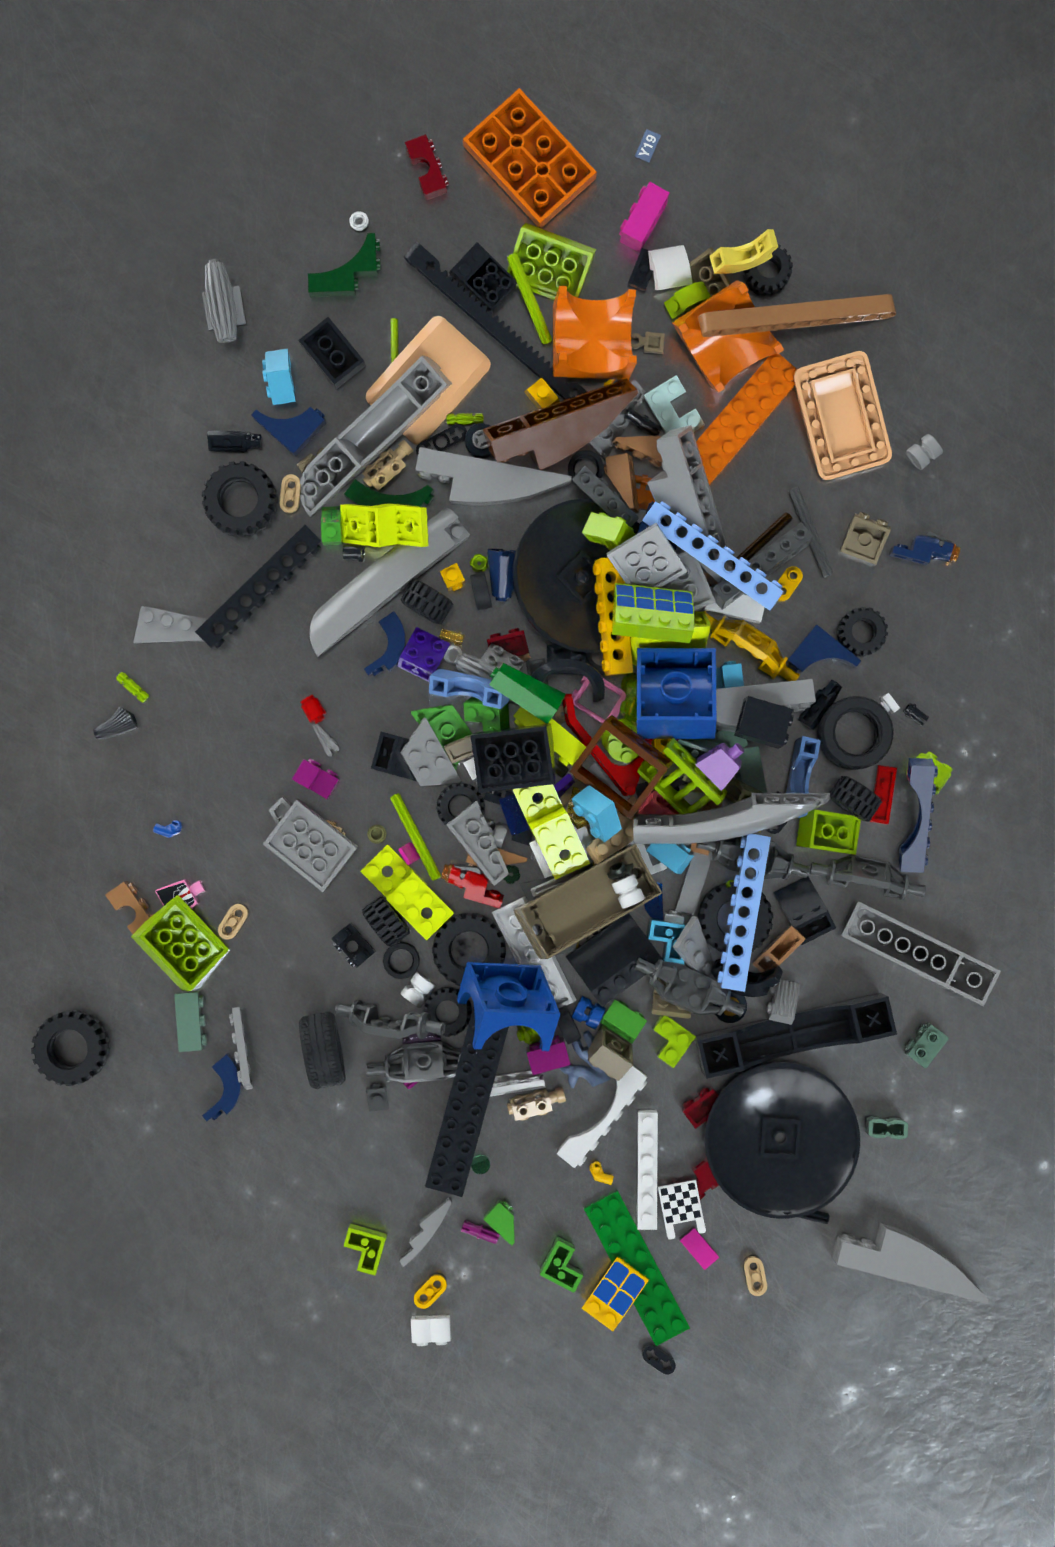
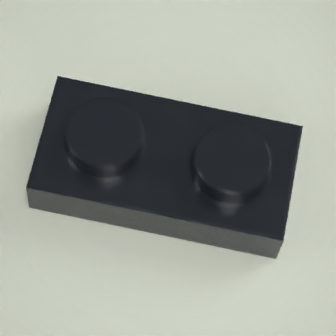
M644 248L640 251L628 281V285L642 291H646L653 274V270H650L649 250Z

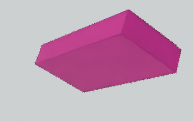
M694 1227L679 1239L704 1270L719 1258Z

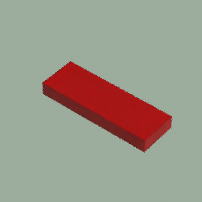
M877 765L873 792L881 799L882 804L869 822L889 825L897 773L896 767Z

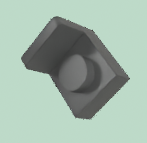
M382 1083L370 1084V1087L366 1089L369 1112L388 1110L387 1086H382Z

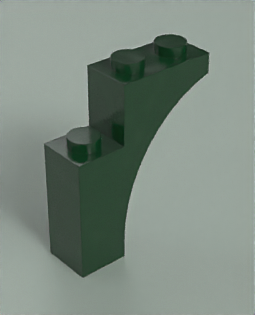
M367 233L365 242L359 252L344 265L327 272L308 273V293L310 297L356 296V290L359 289V279L355 277L378 276V270H381V259L377 258V251H380V239H376V234Z
M356 479L344 493L345 497L355 505L364 506L390 503L424 507L425 504L429 505L435 497L433 495L434 489L429 485L412 493L389 495L374 491Z

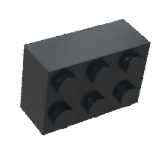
M329 317L325 318L298 340L302 348L336 390L366 366L362 357Z

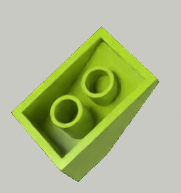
M814 809L808 812V815L800 818L796 846L856 855L861 820L852 815Z

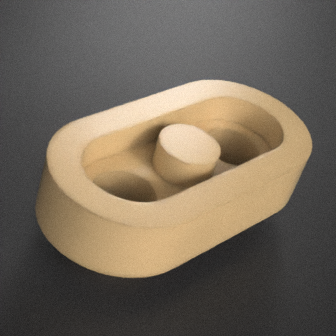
M290 474L285 476L281 483L279 504L286 513H294L299 508L301 484L300 479L296 475ZM290 482L295 483L294 488H289ZM288 501L293 502L292 507H287L286 504Z
M235 904L229 909L218 927V933L223 939H232L237 935L248 918L249 912L246 906ZM237 910L242 911L241 917L236 916ZM227 926L232 928L231 933L225 931Z
M750 1256L744 1261L743 1265L747 1287L752 1295L761 1296L767 1290L764 1266L758 1257ZM756 1263V1268L751 1269L750 1264ZM755 1282H760L758 1288L753 1287Z

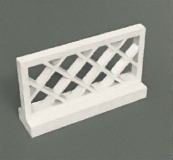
M531 1070L496 1075L490 1097L546 1088L543 1073L533 1075Z

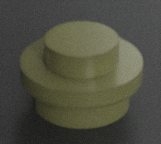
M373 825L368 829L367 836L372 843L379 844L386 839L387 833L383 826Z

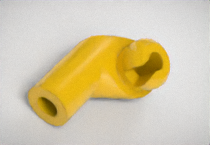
M595 1161L591 1163L590 1172L593 1179L612 1185L614 1176L605 1174L600 1162Z

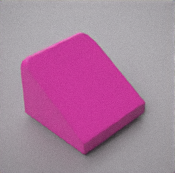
M412 842L398 850L407 865H411L420 859Z

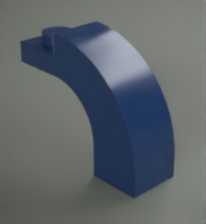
M394 611L379 621L387 635L388 646L385 653L379 659L364 668L369 677L372 674L374 677L384 671L382 669L384 666H386L389 672L398 665L399 657L406 646L404 627Z
M227 1053L212 1066L222 1079L224 1090L221 1099L202 1115L206 1121L211 1118L213 1121L222 1114L221 1109L227 1115L236 1106L241 1097L243 1085L242 1082L239 1083L237 1071H240L238 1063L236 1064L235 1059L230 1053Z

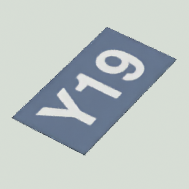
M646 129L634 157L650 162L661 135Z

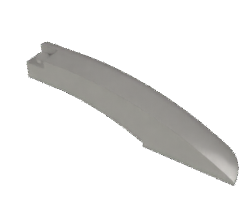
M421 356L379 399L341 434L335 437L306 467L300 480V499L310 517L336 496L398 439L452 384L440 371L441 367L427 356Z
M751 793V797L736 803L695 813L675 815L635 814L633 825L634 844L704 843L749 835L783 824L818 808L830 800V793Z

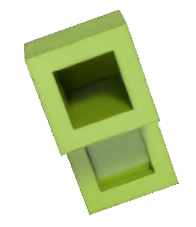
M701 281L690 284L675 292L674 296L665 301L664 304L671 318L677 319L688 310L709 299L711 295L704 282Z

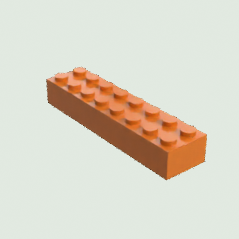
M780 354L770 355L696 441L709 486L795 387L794 373L797 368Z

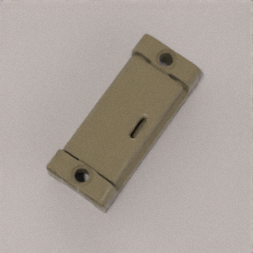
M629 844L597 865L585 870L533 901H529L516 908L514 914L537 956L540 959H549L662 894V891L649 872L637 845ZM618 862H623L625 865L634 864L633 868L638 871L636 878L638 885L636 887L642 890L645 897L644 900L622 909L618 900L620 895L615 893L611 884L616 880L609 879L607 876L610 867ZM535 924L540 928L538 935H535L532 928Z

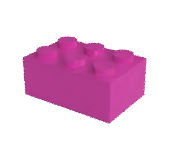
M649 182L647 187H642L638 195V203H633L629 211V219H625L620 227V243L640 253L667 206L670 192L652 182Z

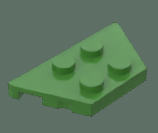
M452 704L412 710L410 712L419 725L424 717L427 719L443 749L446 744L473 734ZM459 761L452 764L455 770Z

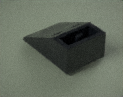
M478 242L449 272L455 280L459 281V284L464 285L466 290H469L472 295H475L478 300H481L492 311L517 285L516 280Z
M381 731L371 769L416 781L400 753L409 742V739Z
M809 876L773 892L789 925L794 926L806 938L800 945H804L836 929L826 906Z

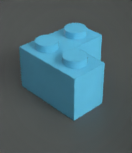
M288 349L265 352V360H262L264 382H268L269 385L266 387L268 398H272L273 405L296 402Z
M736 661L724 662L723 666L716 668V689L744 686L741 663L736 664Z
M590 785L572 798L574 812L589 822L590 833L596 839L599 838L606 842L622 829L614 802Z
M649 918L647 938L665 942L663 960L684 964V960L673 948V945L687 924Z

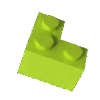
M591 512L582 531L589 541L606 545L609 550L614 549L636 535L633 532V528L626 524L625 519L618 516L612 518L602 512H599V514Z
M661 1015L652 1027L654 1031L667 1039L657 1053V1056L674 1068L696 1036L669 1016Z
M350 1223L344 1247L361 1251L357 1271L375 1276L387 1234Z

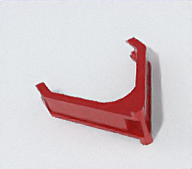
M568 693L562 701L566 724L581 743L587 747L592 738L576 719L572 694ZM644 739L649 744H652L653 739ZM596 745L590 753L623 796L634 795L640 778V774L637 771L644 759L638 756L630 764L618 766L612 763L599 746Z

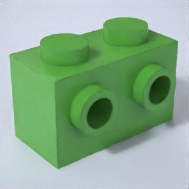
M617 1000L613 1001L600 1021L602 1025L631 1044L647 1022L641 1013L633 1012L626 1003Z

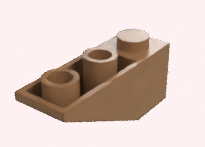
M661 436L615 437L612 440V443L616 444L615 447L617 449L631 451L634 457L638 459L645 458L655 467L659 468L662 466L663 460L657 450V440Z

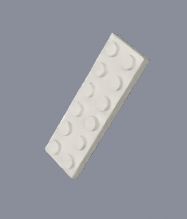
M526 896L493 911L492 914L516 963L541 965L559 1009L576 1001V998L555 955L549 959H540L518 922L514 910L528 902ZM535 924L532 928L535 935H538L540 928Z

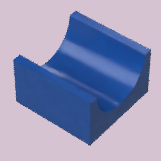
M637 648V734L643 739H715L717 722L716 648Z

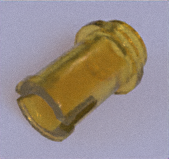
M442 628L439 638L458 646L462 645L464 634H461V631L457 633Z

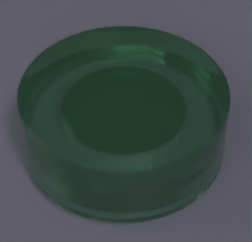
M478 1154L473 1157L471 1168L476 1174H485L490 1168V1160L486 1155Z

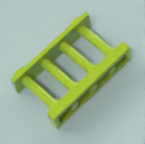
M674 738L669 740L663 750L664 755L679 768L665 779L662 778L655 787V790L679 814L695 813L709 801H713L716 805L723 802L728 791L725 788L721 791L695 765L696 760ZM644 760L637 772L644 780L650 783L657 774V769ZM682 774H686L692 782L677 792L670 784ZM699 787L706 795L693 805H690L684 797Z

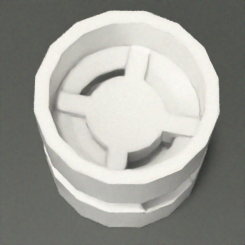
M634 873L611 883L615 893L620 895L618 900L622 909L645 899L642 890L636 887L638 881Z
M416 972L410 979L411 984L406 985L400 994L409 1002L421 1008L427 1000L425 996L430 995L436 988V985L419 972Z

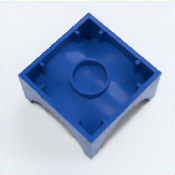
M467 962L457 1001L458 1004H466L468 999L472 997L475 1010L473 1048L482 1049L485 1041L502 1028L520 1025L535 1030L540 1035L541 1051H549L560 1012L541 965Z

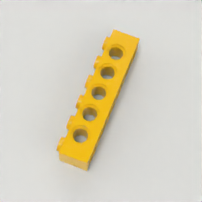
M600 558L595 560L593 564V573L596 575L595 593L598 594L596 609L600 616L598 630L602 638L600 642V650L603 652L604 659L602 660V670L605 671V676L633 673L630 637L617 635L614 641L611 638L613 621L609 618V613H613L615 583L625 584V581L609 558ZM606 574L611 576L610 583L606 580ZM608 593H611L613 596L612 602L607 598ZM614 650L618 653L617 660L613 657Z

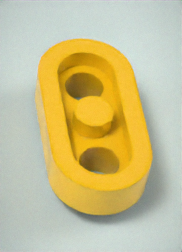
M788 567L777 581L786 591L779 598V602L788 600L801 582L803 574L798 567ZM794 572L797 576L796 579H792L790 573Z
M441 1274L432 1275L415 1292V1305L421 1309L430 1307L446 1290L447 1281L445 1277ZM440 1281L441 1285L439 1287H436L434 1285V1282ZM425 1294L427 1299L421 1300L420 1296Z

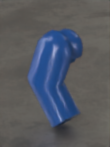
M177 820L172 821L166 827L156 823L153 832L171 838L181 831L182 825Z

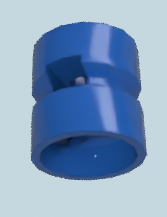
M581 996L571 1017L580 1023L585 1021L586 1026L596 1030L606 1007H602L598 1003L592 1004V1000ZM586 1009L590 1010L588 1016L584 1014Z

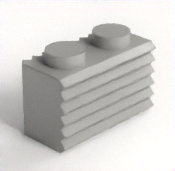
M780 979L779 984L771 987L769 995L773 996L772 1002L769 1001L767 1006V1013H770L769 1020L792 1025L795 1019L800 989L799 983Z

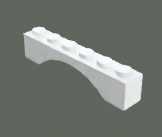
M633 1065L619 1081L616 1080L615 1096L604 1117L588 1130L568 1136L556 1151L557 1155L573 1168L577 1165L581 1166L587 1159L585 1156L589 1150L593 1151L599 1144L597 1141L601 1135L605 1136L609 1132L611 1122L613 1120L617 1121L621 1117L623 1107L625 1105L629 1106L633 1102L635 1092L637 1090L641 1091L645 1087L647 1076Z
M637 1110L638 1178L636 1226L638 1230H657L658 1112L657 1110Z

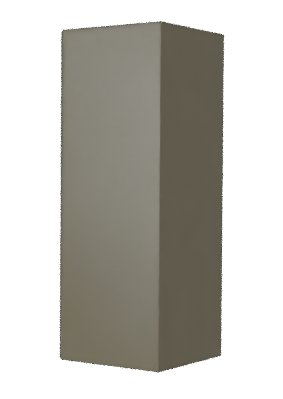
M712 247L689 263L692 284L703 281L711 297L731 284L726 274H714L709 257L714 253Z

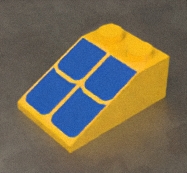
M617 1256L585 1301L582 1309L611 1331H614L649 1279Z

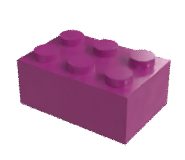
M554 1035L549 1051H541L540 1041L526 1047L533 1075L571 1065L564 1037Z

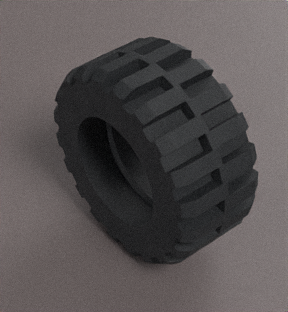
M233 461L229 462L227 466H219V470L217 472L213 471L210 474L211 478L205 481L204 485L206 487L205 490H202V505L206 511V516L220 531L233 537L235 535L239 537L256 535L257 531H263L266 528L265 525L267 523L270 524L273 520L272 516L276 514V503H278L276 489L270 478L252 463L247 464L244 461L239 463ZM238 482H245L253 486L258 496V501L253 511L242 517L230 515L222 504V498L227 488Z
M726 882L714 887L712 891L705 895V899L701 902L700 911L698 912L702 933L706 941L720 952H726L727 944H724L725 933L719 927L717 917L720 908L726 902L731 901L732 894H736L737 887L734 886V882H730L731 887L726 888ZM744 887L742 889V896L744 898L751 896V889ZM763 892L761 893L752 952L763 945L762 943L768 939L770 929L772 930L773 927L771 904ZM733 946V955H740L742 952L741 946Z
M477 913L456 915L440 927L434 938L432 947L434 963L440 974L449 982L455 983V985L461 986L465 967L460 966L453 959L451 946L454 939L461 933L475 932L484 938L488 952L482 963H504L506 943L503 934L497 924L484 915L482 916Z
M78 1010L64 1011L47 1018L36 1030L37 1034L32 1039L34 1047L31 1048V1054L35 1056V1059L32 1060L34 1065L37 1064L39 1066L38 1072L40 1074L44 1073L46 1075L45 1079L48 1081L53 1080L55 1084L60 1086L63 1084L66 1086L79 1085L93 1078L102 1070V1066L106 1064V1056L110 1050L107 1047L109 1037L105 1036L104 1032L106 1030L104 1026L101 1027L98 1024L100 1021L97 1018L93 1019L91 1014L81 1013ZM65 1030L77 1031L84 1037L87 1043L86 1058L82 1063L75 1066L63 1064L57 1058L54 1051L56 1037Z

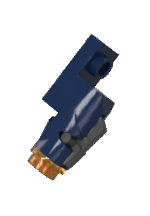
M928 532L926 535L914 537L910 550L908 546L902 544L893 546L889 556L923 565L929 564L931 557H933L932 560L956 562L959 557L960 547L946 538Z

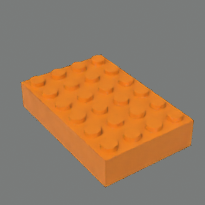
M520 88L463 138L464 148L539 228L544 227L596 180V170Z

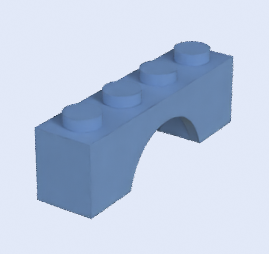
M438 668L430 675V694L443 697L453 695L472 696L481 700L484 706L502 709L509 702V698L489 685L492 679Z
M805 736L795 740L786 793H809V779L812 768L818 759L821 740ZM805 813L799 816L798 818L804 817L808 815V813Z

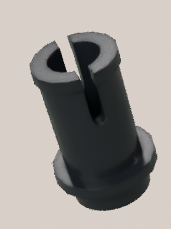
M909 703L903 711L906 713V717H911L920 726H923L925 722L919 717L925 721L929 718L928 715L916 707V704Z

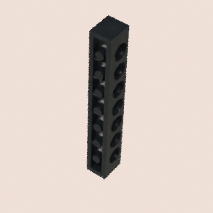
M304 525L218 608L195 633L211 649L214 647L218 649L225 642L223 638L228 633L230 635L235 633L239 628L237 625L242 620L246 622L253 615L251 611L255 607L259 609L266 602L264 598L268 594H275L280 588L279 584L283 580L287 582L294 575L292 571L296 567L300 569L308 561L306 559L307 556L310 554L314 555L321 549L319 546L321 540ZM298 544H304L307 549L304 553H298L295 547ZM290 557L293 563L291 566L286 567L282 564V559ZM270 571H277L279 577L276 580H271L268 577ZM263 584L265 591L257 593L254 590L255 585ZM249 597L252 603L250 606L244 607L240 603L241 599ZM230 610H235L238 613V617L235 620L227 618V613ZM215 624H222L224 631L220 634L213 631Z

